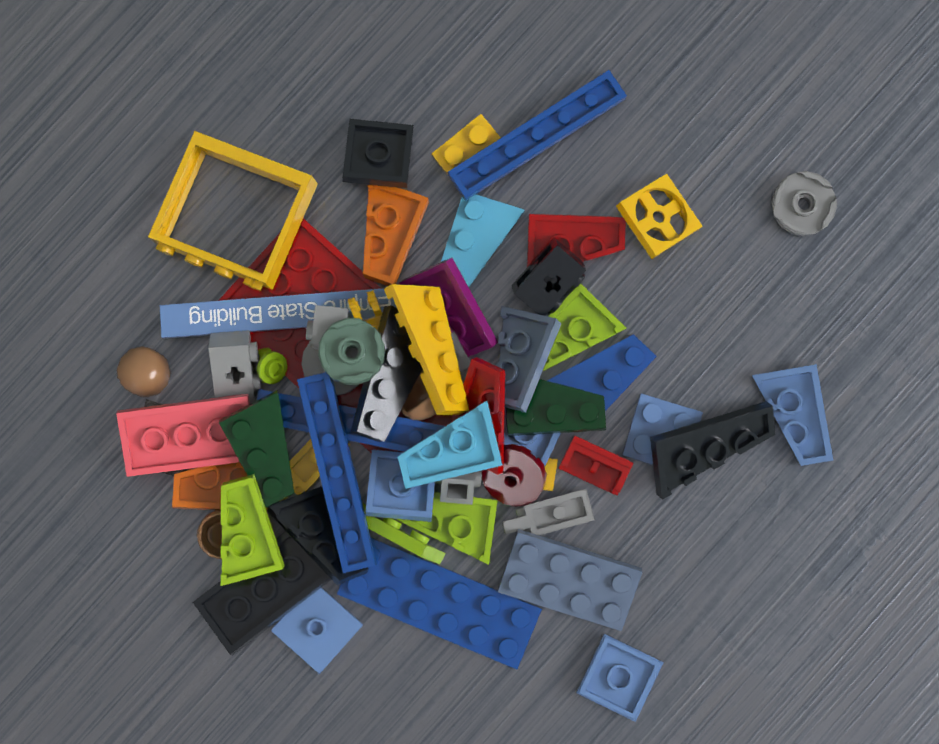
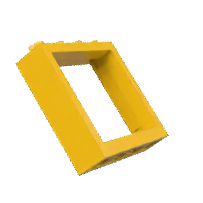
M194 131L148 238L157 245L156 250L166 255L173 256L177 252L186 256L184 260L194 266L202 268L205 263L215 267L213 272L222 277L232 279L233 275L243 278V284L261 291L262 287L273 290L318 183L312 175ZM205 155L299 190L263 274L170 238Z

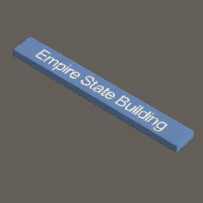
M384 288L159 305L161 337L166 339L206 336L219 332L247 330L259 332L307 328L308 320H314L315 305L348 308L349 318H354L348 304V299L353 297L359 303L363 320L375 316L367 300V292L372 290L376 294L382 312L384 306L391 305L396 307L393 298L388 300Z

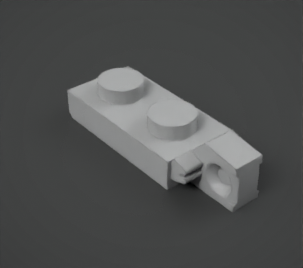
M582 489L524 505L523 508L516 509L517 518L502 521V526L505 534L513 533L520 529L536 535H543L595 519L587 490Z

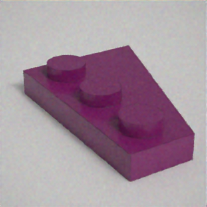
M452 257L399 282L400 285L440 287L451 333H456L467 357L492 348L498 343Z

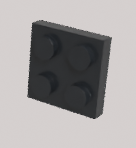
M349 119L342 176L343 182L407 188L414 125Z

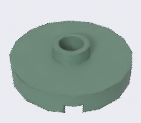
M345 318L333 323L321 337L318 357L323 370L333 380L344 385H359L371 380L380 371L385 360V345L380 333L371 324L359 318ZM356 348L358 354L354 358H349L346 355L347 350Z

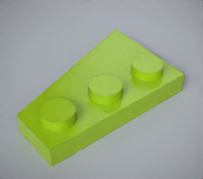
M581 283L563 300L561 306L548 316L556 318L561 323L543 371L627 329Z
M255 474L223 482L221 485V586L282 570L284 562Z
M434 492L431 522L396 520L489 565L498 500L473 497L472 505L440 502L439 492Z
M362 502L364 512L366 513V504ZM366 516L368 529L424 559L439 565L441 564L446 553L427 544L430 538L413 529L410 534L400 529L402 523L393 518H383L382 520L378 517Z

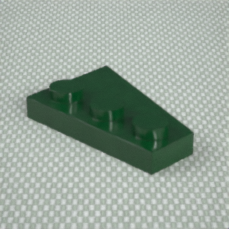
M539 379L526 413L507 408L508 436L606 430L604 396Z
M278 390L219 420V424L247 476L255 474L265 508L294 493Z

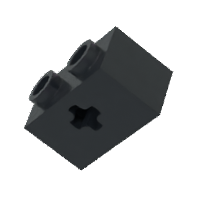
M553 238L511 286L514 294L539 315L546 316L548 312L554 313L561 306L564 300L563 296L570 288L575 289L585 278L584 272L586 267L582 260L557 239ZM547 276H549L550 278H554L556 276L557 282L553 283L549 281L546 283L545 278Z

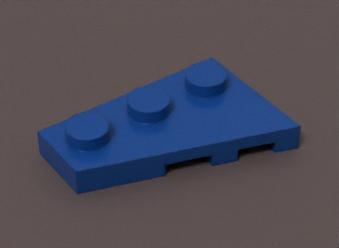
M633 334L547 381L603 395L606 411L657 356Z

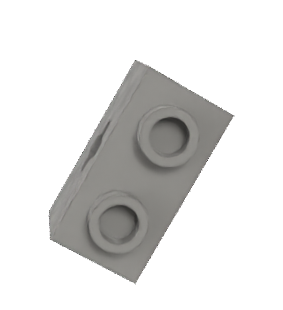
M250 330L211 333L208 349L215 398L249 394L250 404L255 402L256 391L262 389V382L258 377L257 371L254 369V362H258L257 342H251Z

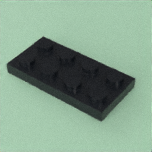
M286 531L276 538L284 562L282 570L221 586L220 581L192 602L232 656L332 580Z

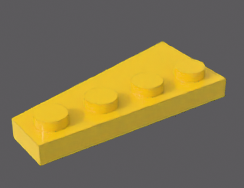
M391 284L384 288L388 300L393 298L399 313L395 314L399 327L405 326L412 342L408 346L410 353L422 366L423 372L420 376L436 414L461 415L469 411L440 287Z

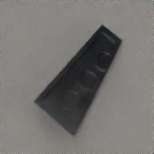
M391 305L384 306L378 327V332L385 345V360L380 371L371 380L363 383L350 431L377 442H385L422 371L420 362L412 357L408 348L412 342L405 326L400 328L395 314L399 313L398 309Z
M765 401L650 437L656 495L663 500L672 494V489L681 484L689 485L697 480L696 476L709 468L715 470L725 464L726 458L735 453L741 455L774 436L773 406Z

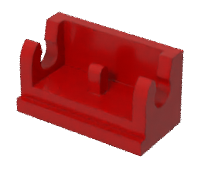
M574 435L558 469L617 496L634 463Z

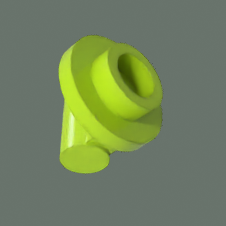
M270 348L259 349L258 377L262 383H278L283 379L287 371L285 357L278 352L271 351Z

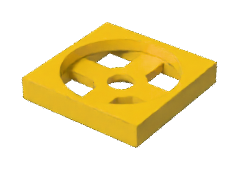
M668 174L663 175L616 205V208L651 259L703 227ZM653 190L663 191L671 202L664 206L657 205L650 192ZM637 201L640 202L646 211L645 218L639 222L636 216ZM660 212L663 215V222H656L653 218V213ZM677 213L680 214L685 222L683 231L679 235L670 224V217ZM651 229L659 231L665 241L657 240L646 232Z

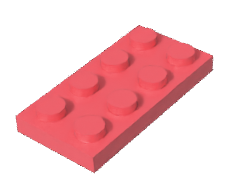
M249 394L118 410L116 415L126 476L240 462L222 430L219 420L249 405Z

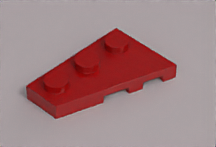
M529 214L527 267L553 238L557 239L582 261L625 250L626 221L623 217Z
M476 357L471 359L463 383L469 411L461 415H453L451 423L485 401H488L503 465L487 470L499 475L504 470L505 370Z

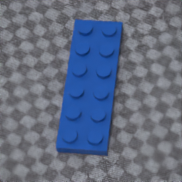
M371 537L377 565L368 567L369 569L366 574L341 583L337 595L509 667L518 669L542 608L498 593V590Z

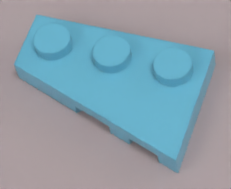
M474 195L466 201L461 197L441 262L452 257L466 284L470 287L525 210L480 195Z
M488 401L480 404L398 456L405 489L503 465Z

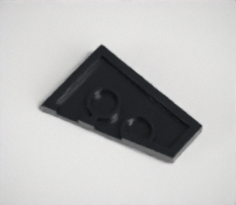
M322 486L268 506L267 512L337 585L368 572L369 568L367 567L343 573Z

